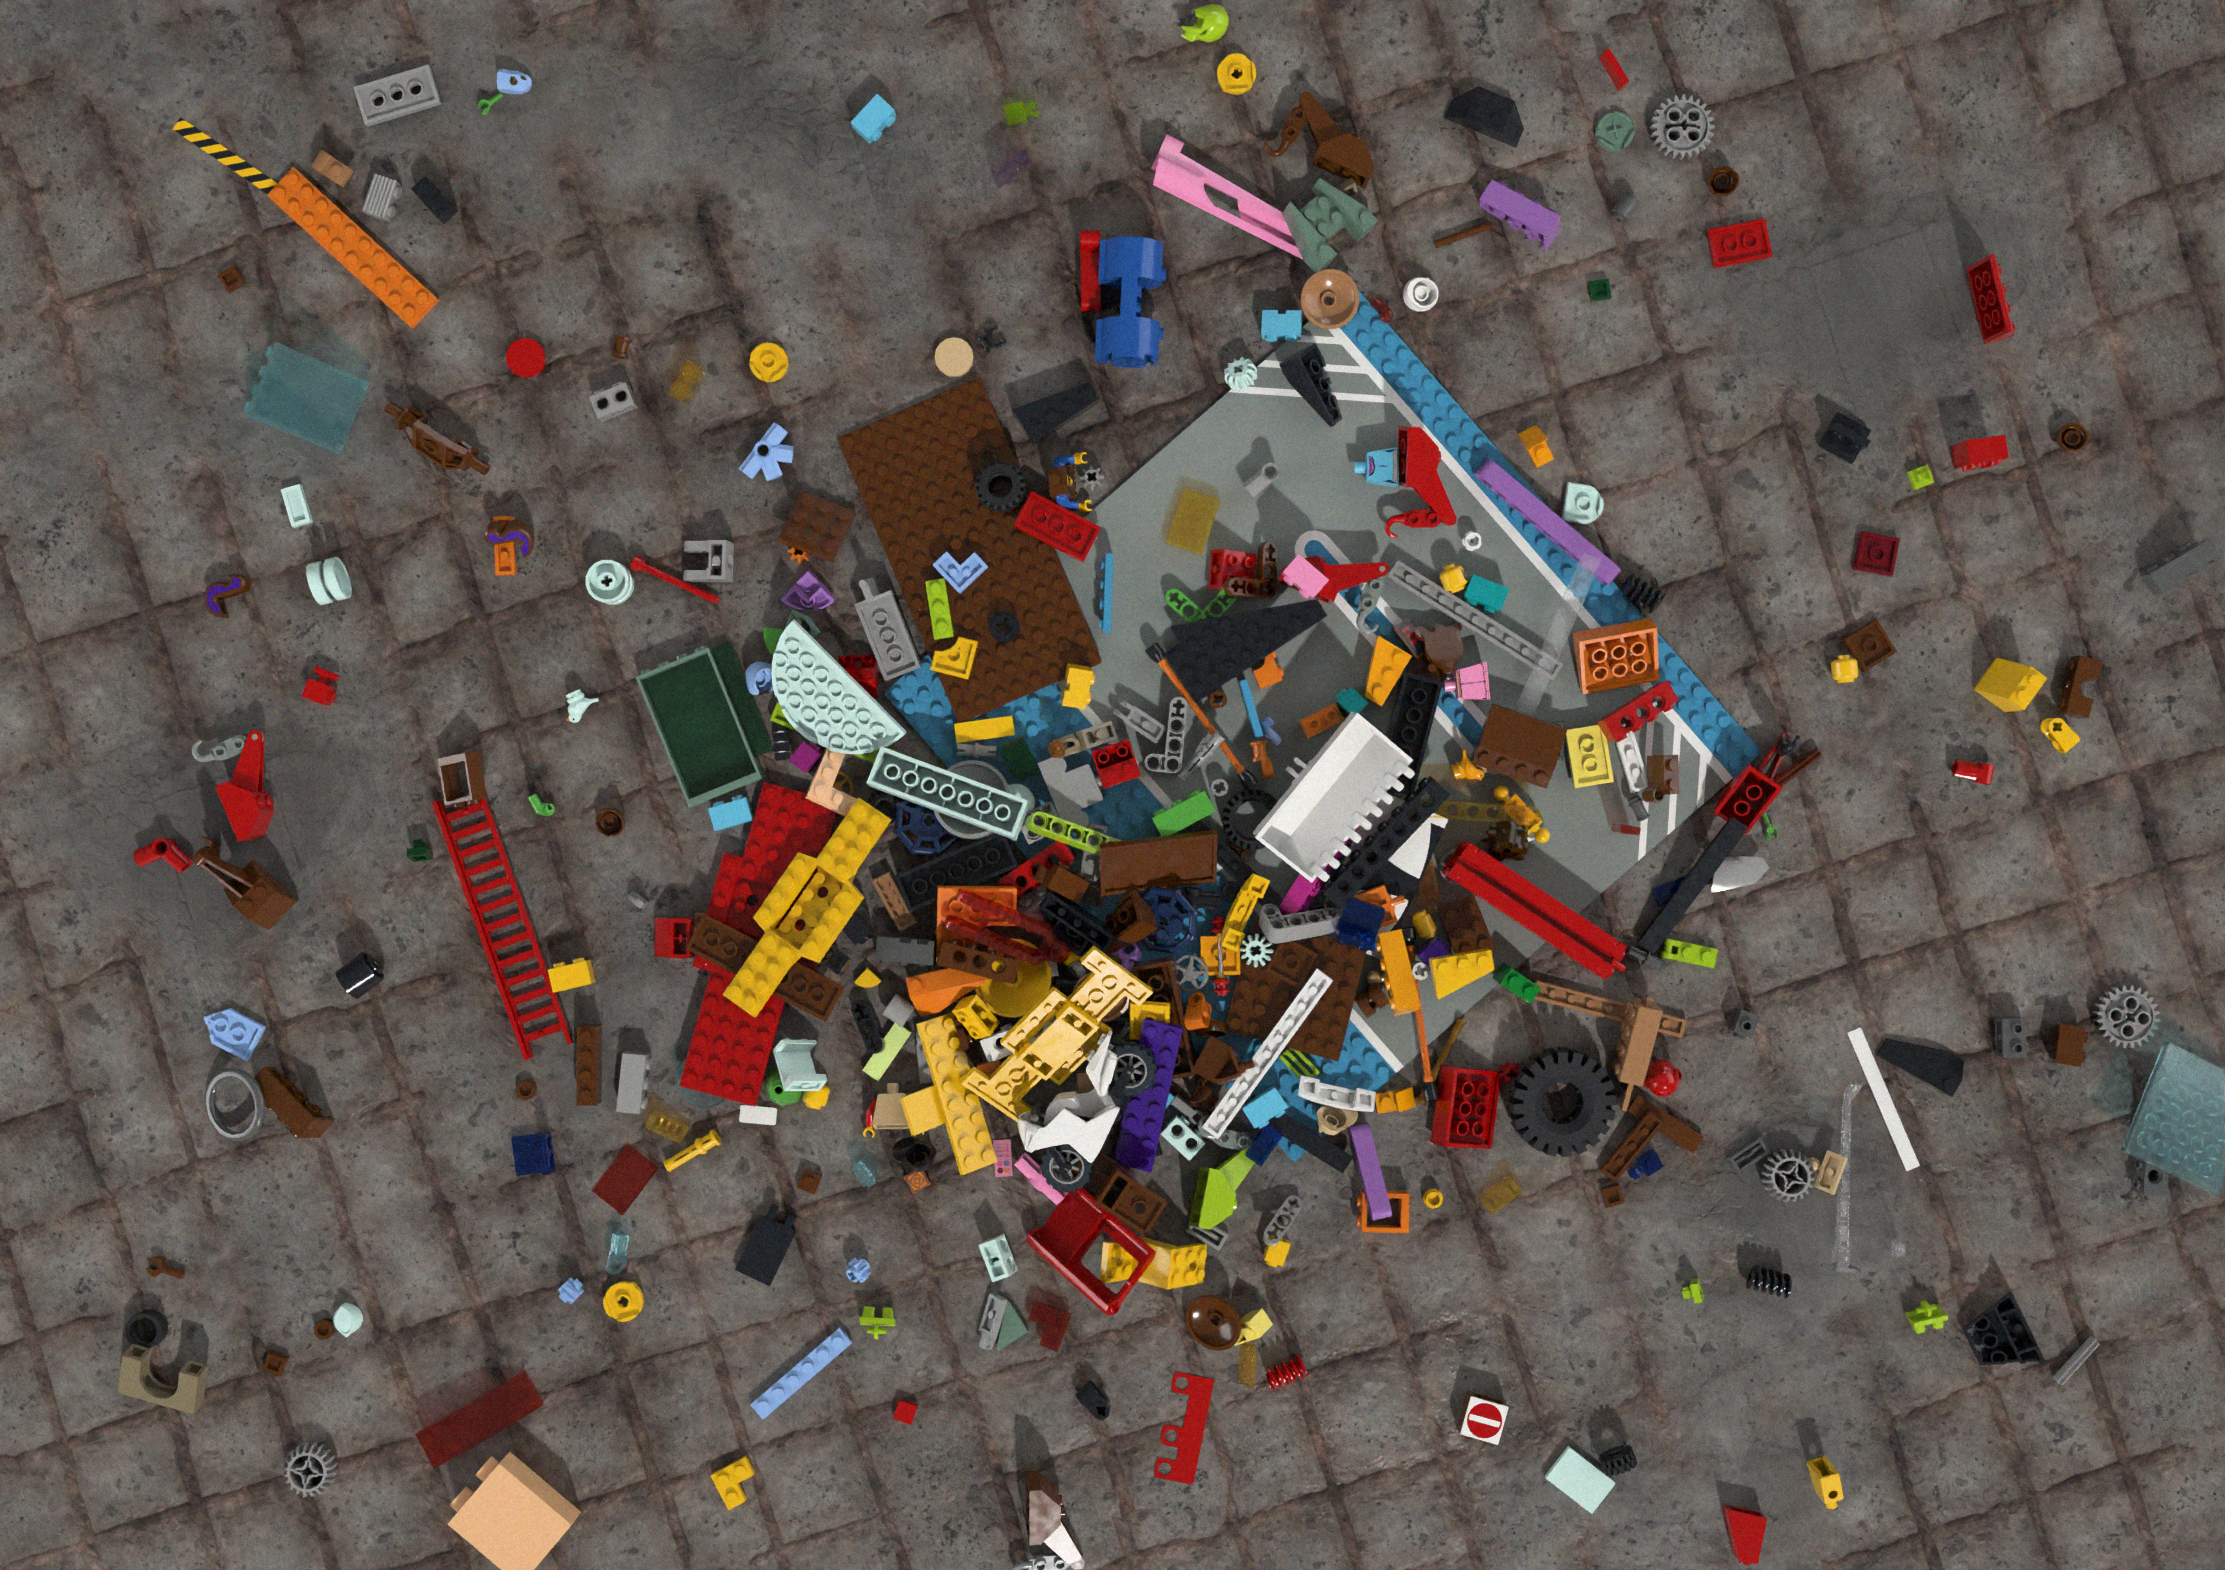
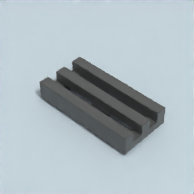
M1758 1135L1726 1158L1730 1161L1736 1173L1740 1174L1771 1152ZM1758 1142L1760 1143L1734 1161L1736 1157H1738L1739 1155L1753 1147ZM1761 1148L1764 1149L1762 1152H1760L1759 1154L1748 1160L1746 1163L1738 1167L1739 1163L1753 1155Z

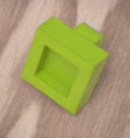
M1928 465L1906 472L1913 491L1934 483Z
M1699 1278L1691 1279L1690 1286L1683 1287L1682 1290L1683 1298L1693 1297L1695 1304L1702 1303L1704 1299Z

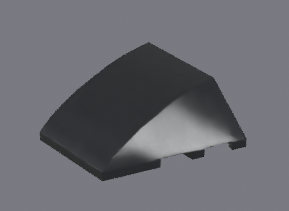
M2011 1291L1962 1328L1979 1365H1999L2020 1362V1364H2026V1362L2046 1363L2023 1312Z

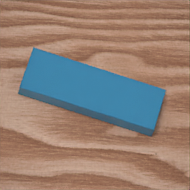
M1247 679L1239 681V687L1255 738L1261 737L1263 733Z

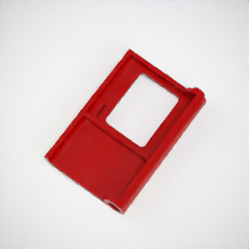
M1079 1188L1075 1192L1068 1191V1194L1058 1204L1043 1227L1034 1228L1026 1237V1242L1107 1316L1115 1315L1119 1311L1121 1303L1150 1265L1156 1254L1149 1245L1117 1217L1098 1206L1096 1199L1083 1188ZM1103 1231L1138 1261V1266L1117 1294L1082 1264V1258Z

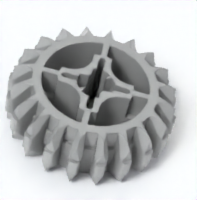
M1781 1149L1780 1155L1777 1152H1773L1774 1159L1767 1157L1770 1163L1763 1164L1767 1169L1766 1171H1761V1174L1766 1176L1761 1180L1763 1183H1767L1764 1188L1770 1190L1769 1194L1771 1196L1776 1195V1199L1779 1201L1783 1198L1784 1202H1789L1790 1199L1796 1202L1797 1197L1804 1199L1802 1193L1810 1194L1807 1188H1813L1814 1185L1810 1181L1816 1179L1814 1176H1811V1174L1815 1173V1169H1809L1813 1164L1810 1161L1806 1162L1807 1156H1801V1152H1794L1792 1149H1788L1787 1152ZM1790 1161L1785 1167L1778 1168L1782 1163ZM1798 1164H1799V1166H1800V1168H1801V1171H1802V1177H1801V1178H1800V1177L1798 1176V1174H1797V1171H1798V1167H1797V1166H1798ZM1782 1172L1785 1174H1791V1176L1795 1177V1179L1791 1177H1786L1782 1174ZM1775 1173L1779 1176V1187H1777L1775 1182ZM1798 1184L1795 1188L1787 1190L1790 1189L1791 1185Z
M306 1442L304 1445H298L296 1449L290 1451V1456L285 1458L286 1463L282 1467L286 1470L282 1476L288 1477L285 1484H291L289 1490L295 1488L297 1489L296 1495L303 1492V1497L309 1494L313 1497L317 1493L322 1494L324 1490L331 1487L330 1483L335 1481L336 1478L334 1476L338 1472V1470L334 1469L338 1463L332 1461L336 1455H329L331 1449L325 1451L324 1444L318 1447L317 1442L311 1445L309 1442ZM308 1456L305 1462L298 1463L300 1457ZM323 1476L321 1482L312 1483L315 1477Z

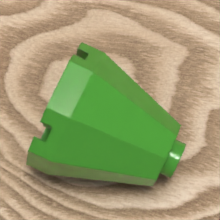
M778 1067L771 1068L763 1082L767 1099L780 1106L798 1102L803 1091H784Z

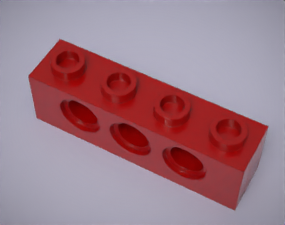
M1668 680L1662 681L1597 721V724L1608 742L1616 741L1618 743L1627 738L1626 734L1630 731L1636 732L1640 730L1644 722L1648 721L1649 723L1659 717L1658 713L1662 711L1665 713L1675 707L1673 704L1679 701ZM1653 698L1657 701L1656 707L1652 704ZM1637 708L1641 711V717L1637 716ZM1621 718L1625 720V727H1622L1620 723Z
M1056 841L999 879L998 883L1000 886H1017V900L1027 894V889L1032 887L1034 890L1041 885V883L1033 879L1036 874L1034 870L1035 865H1043L1051 870L1054 863L1051 862L1050 856L1054 854L1059 858V862L1069 867L1075 862L1073 859L1077 854L1072 846ZM1019 876H1024L1027 879L1026 885H1022L1019 882Z

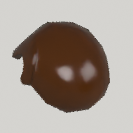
M1729 166L1717 167L1708 177V187L1717 196H1728L1739 185V174Z
M612 807L604 808L596 816L595 825L598 831L606 837H617L625 828L626 820L624 814L619 809Z

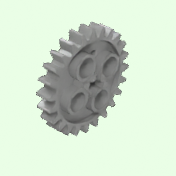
M1685 94L1681 96L1680 100L1675 95L1672 101L1668 98L1665 104L1661 103L1659 109H1656L1654 112L1655 116L1651 119V122L1655 124L1650 126V130L1655 131L1650 137L1657 138L1653 144L1661 145L1658 151L1665 149L1664 156L1670 152L1672 153V159L1679 155L1680 160L1685 155L1687 159H1690L1692 154L1696 157L1699 154V150L1703 152L1706 149L1705 145L1708 146L1711 142L1708 138L1714 136V133L1710 131L1715 128V125L1710 124L1714 117H1708L1711 110H1704L1707 105L1706 103L1700 106V99L1693 102V96L1691 95L1686 100ZM1669 114H1673L1676 117V121H1672L1669 118ZM1688 115H1693L1696 121H1691ZM1670 133L1675 135V141L1669 138ZM1688 134L1694 135L1696 140H1690Z
M2119 985V989L2111 987L2112 993L2104 991L2106 998L2099 997L2102 1003H2095L2099 1011H2093L2094 1014L2098 1015V1018L2093 1019V1021L2099 1022L2095 1029L2102 1030L2099 1035L2106 1037V1042H2112L2113 1046H2120L2121 1048H2126L2127 1046L2134 1048V1045L2142 1046L2141 1040L2149 1042L2147 1036L2154 1037L2151 1030H2158L2154 1022H2160L2159 1019L2155 1018V1015L2160 1014V1012L2154 1011L2158 1004L2151 1003L2154 997L2147 996V991H2141L2140 987H2133V985ZM2130 999V1005L2127 1007L2126 1001ZM2112 1011L2115 1012V1017L2113 1019H2111ZM2140 1014H2142L2141 1022L2138 1021ZM2126 1026L2127 1032L2123 1034V1028Z

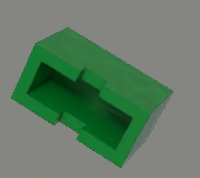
M1504 962L1492 977L1500 985L1529 1004L1532 1003L1541 990L1540 986Z

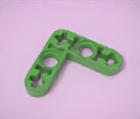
M1170 589L1165 595V601L1184 620L1190 623L1200 619L1205 620L1207 615L1204 613L1206 611L1212 618L1222 617L1238 596H1234L1233 599L1228 598L1225 601L1228 606L1225 607L1223 602L1217 600L1218 597L1222 600L1226 595L1224 589H1222L1203 611L1178 589ZM1175 593H1177V599L1180 602H1182L1183 599L1187 602L1182 604L1180 610H1178L1176 607L1179 606V604L1176 601H1173L1171 603L1169 601L1171 598L1169 594L1174 595ZM1213 604L1221 606L1222 611L1220 614L1215 615L1211 612ZM1190 605L1194 608L1192 616L1184 615L1183 608Z

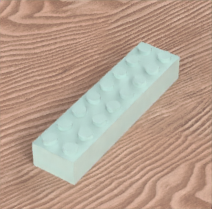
M882 746L867 780V784L872 788L1017 841L1030 807V802L1026 799Z

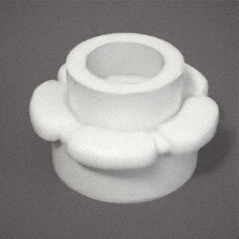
M1472 531L1467 532L1462 539V543L1466 546L1467 550L1473 551L1481 546V536Z

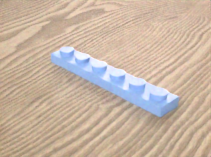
M839 1327L750 1404L751 1407L762 1419L766 1418L852 1344L851 1338Z

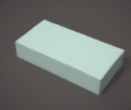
M297 484L281 489L291 526L296 528L313 523L303 486Z

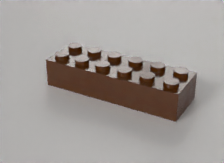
M1174 956L1134 964L1132 967L1134 976L1152 988L1153 991L1145 1001L1170 1003V1023L1183 1026L1172 1079L1196 1075L1192 1069L1197 1060L1190 1030L1186 1028L1184 1023L1186 1011Z

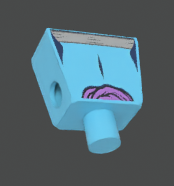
M1399 447L1367 452L1365 462H1354V473H1365L1366 483L1396 488L1399 485Z

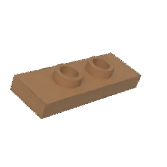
M889 871L872 880L899 932L917 923L912 912H909L903 896Z

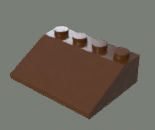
M1492 703L1471 754L1472 764L1547 789L1555 770L1567 729Z

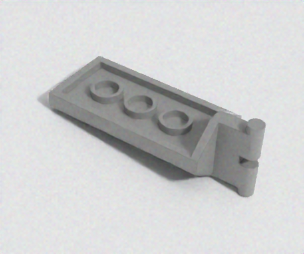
M870 577L860 580L859 586L866 600L854 605L884 680L887 681L922 667L892 590L879 594L874 578Z

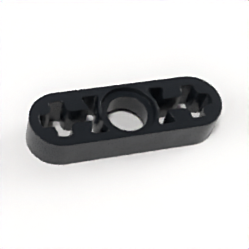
M856 1000L851 1006V1011L866 1049L872 1054L881 1053L885 1049V1041L871 1006L865 1000ZM858 1004L865 1006L863 1013L864 1016L869 1015V1018H864L860 1021L863 1015L861 1012H857ZM866 1021H870L873 1024V1029L869 1033L863 1028ZM877 1034L873 1038L875 1042H880V1045L877 1046L878 1050L871 1047L874 1044L873 1039L867 1038V1036Z

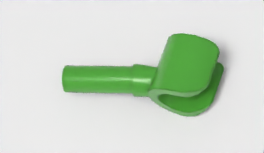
M498 93L489 100H480L477 109L485 107L482 115H487L490 106L502 98L503 95Z
M1764 812L1762 818L1767 829L1765 839L1770 841V833L1776 839L1778 829L1770 824L1767 814Z

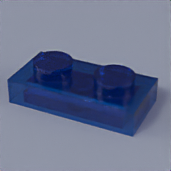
M1686 875L1651 888L1658 907L1663 906Z
M1267 1124L1261 1129L1244 1155L1262 1167L1284 1134L1272 1125Z

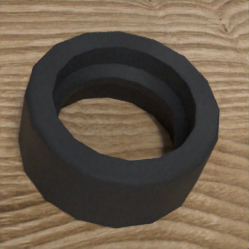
M153 1309L143 1310L129 1319L125 1327V1336L131 1345L136 1344L149 1349L161 1343L168 1332V1322L165 1316ZM143 1318L153 1321L157 1328L156 1337L150 1341L142 1339L137 1332V1323Z

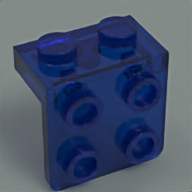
M1354 897L1349 898L1335 930L1336 939L1344 945L1352 944L1362 951L1370 950L1374 952L1376 935L1384 918L1385 909Z

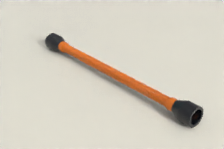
M1157 642L1145 650L1146 654L1159 667L1165 670L1164 672L1171 678L1170 680L1178 688L1177 690L1181 692L1182 697L1187 700L1186 702L1198 719H1200L1210 735H1213L1217 730L1213 728L1214 726L1210 724L1211 722L1203 714V711L1200 710L1199 705L1194 701L1171 667H1169L1163 649ZM1223 741L1219 745L1220 749L1224 751L1223 753L1233 763L1232 765L1236 769L1235 771L1239 776L1240 783L1245 790H1248L1258 782L1257 778L1240 764L1239 760H1237L1236 756L1225 744L1226 742Z
M1415 927L1401 928L1411 964L1416 961L1414 960ZM1414 978L1420 1002V1008L1416 1011L1415 1015L1417 1017L1416 1022L1419 1032L1418 1037H1420L1419 1044L1421 1047L1420 1052H1422L1421 1059L1424 1072L1423 1100H1435L1439 1098L1438 1088L1430 1072L1431 1067H1429L1430 1060L1428 1057L1429 1052H1427L1428 1045L1425 1037L1426 1032L1422 1015L1421 995H1419V982Z

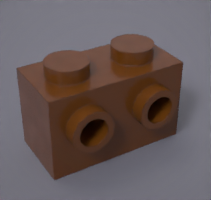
M2057 1024L2052 1063L2081 1067V1063L2085 1062L2086 1052L2083 1051V1045L2088 1040V1032H2085L2086 1028Z

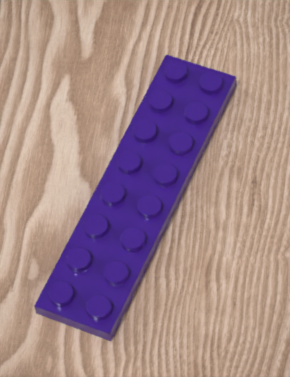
M1144 1018L1139 1044L1141 1043L1145 1045L1146 1049L1151 1050V1054L1156 1059L1157 1071L1153 1084L1146 1092L1139 1093L1137 1096L1130 1095L1127 1109L1124 1112L1114 1158L1123 1166L1152 1172L1183 1026ZM1137 1057L1135 1059L1136 1063L1140 1061ZM1143 1064L1135 1068L1141 1071H1145ZM1134 1073L1136 1081L1142 1078V1075Z

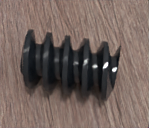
M1631 573L1621 586L1620 591L1624 590L1622 597L1630 594L1629 601L1636 598L1635 605L1643 602L1642 609L1644 610L1649 606V614H1651L1658 608L1665 594L1661 596L1662 592L1660 590L1654 592V586L1648 588V582L1641 584L1642 579L1640 577L1635 579V574Z
M1754 1265L1746 1279L1747 1289H1750L1753 1284L1754 1291H1757L1761 1286L1762 1293H1765L1768 1288L1769 1294L1773 1295L1776 1290L1777 1297H1780L1782 1292H1784L1785 1299L1791 1293L1792 1280L1788 1273L1783 1274L1780 1271L1775 1272L1773 1269L1767 1270L1765 1267L1760 1268L1758 1265Z

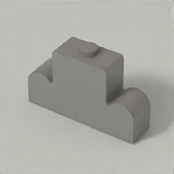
M1057 756L1039 762L1038 766L1060 818L1086 828L1089 824V816L1084 811H1081V809L1103 800L1099 789L1102 784L1098 775H1093L1088 764L1065 772L1067 768L1066 761Z

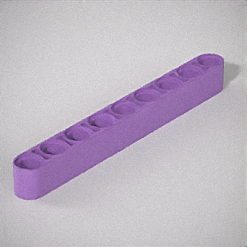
M1487 459L1477 470L1475 476L1602 584L1608 586L1621 570L1614 562L1494 461Z

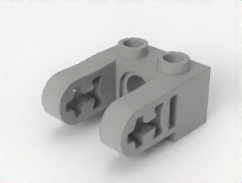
M727 540L684 541V552L709 553V563L706 570H684L683 581L733 582L734 543Z

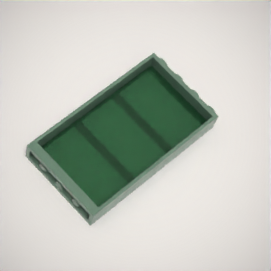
M705 646L696 648L694 650L695 653L687 655V653L676 657L677 660L671 663L669 661L658 664L659 668L651 670V668L642 670L640 675L636 677L689 808L696 807L764 779L713 650Z

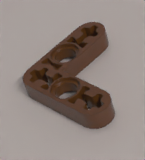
M1271 541L1261 543L1258 547L1257 579L1228 578L1223 585L1225 593L1230 596L1260 599L1274 597L1277 590V545ZM1265 565L1270 567L1269 575H1266L1264 572ZM1248 583L1253 585V592L1251 594L1247 591ZM1231 584L1240 585V589L1231 588ZM1264 587L1268 588L1269 591H1264Z

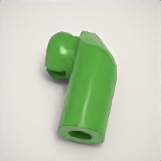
M537 794L528 797L537 814L550 816L554 813V805L542 803Z

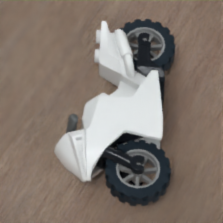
M1109 1030L1106 1035L1103 1033L1097 1042L1099 1047L1096 1051L1092 1049L1086 1059L1089 1061L1086 1073L1095 1087L1092 1091L1078 1094L1077 1091L1057 1094L1049 1104L1046 1115L1040 1113L1046 1104L1045 1100L1040 1099L1032 1110L1017 1116V1126L1025 1150L1032 1153L1034 1150L1046 1148L1041 1162L1042 1176L1046 1178L1048 1185L1051 1184L1053 1186V1189H1060L1062 1192H1075L1089 1182L1093 1173L1094 1159L1099 1154L1104 1142L1114 1130L1119 1119L1122 1118L1123 1113L1127 1109L1130 1095L1137 1096L1139 1093H1144L1153 1084L1157 1071L1156 1059L1151 1054V1050L1145 1048V1045L1130 1041V1043L1122 1042L1120 1045L1112 1046L1110 1044L1112 1031ZM1130 1056V1059L1125 1061L1122 1057ZM1133 1056L1140 1059V1061L1136 1063ZM1119 1060L1124 1067L1116 1068L1117 1061ZM1143 1064L1145 1071H1141L1135 1068ZM1134 1073L1142 1075V1078L1136 1081ZM1080 1160L1082 1168L1073 1164ZM1055 1168H1059L1060 1174L1055 1171ZM1071 1169L1077 1170L1080 1173L1074 1176Z

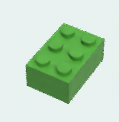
M1196 789L1188 794L1189 798L1183 801L1182 798H1179L1170 803L1171 808L1165 810L1162 807L1153 812L1154 817L1151 819L1160 836L1172 835L1216 812L1205 790L1200 792L1199 789Z

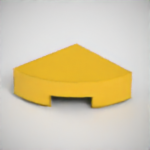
M867 968L854 983L858 986L869 988L878 985L882 980Z

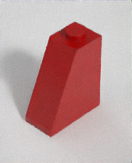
M1723 1504V1512L1733 1555L1741 1564L1749 1566L1752 1563L1758 1565L1767 1523L1766 1516L1759 1511Z

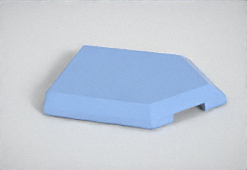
M231 1008L204 1016L205 1024H207L210 1032L211 1043L245 1061H248L252 1056L266 1026Z

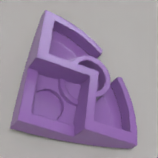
M810 569L781 598V601L788 606L802 611L804 608H814V611L820 610L836 600L828 588Z

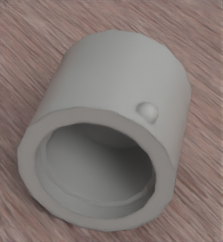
M896 993L883 1015L898 1024L899 1027H903L914 1011L915 1006Z

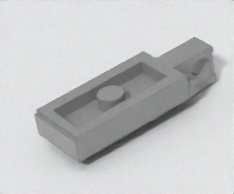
M989 1293L979 1327L982 1335L979 1347L982 1349H992L997 1339L1008 1300L996 1293Z

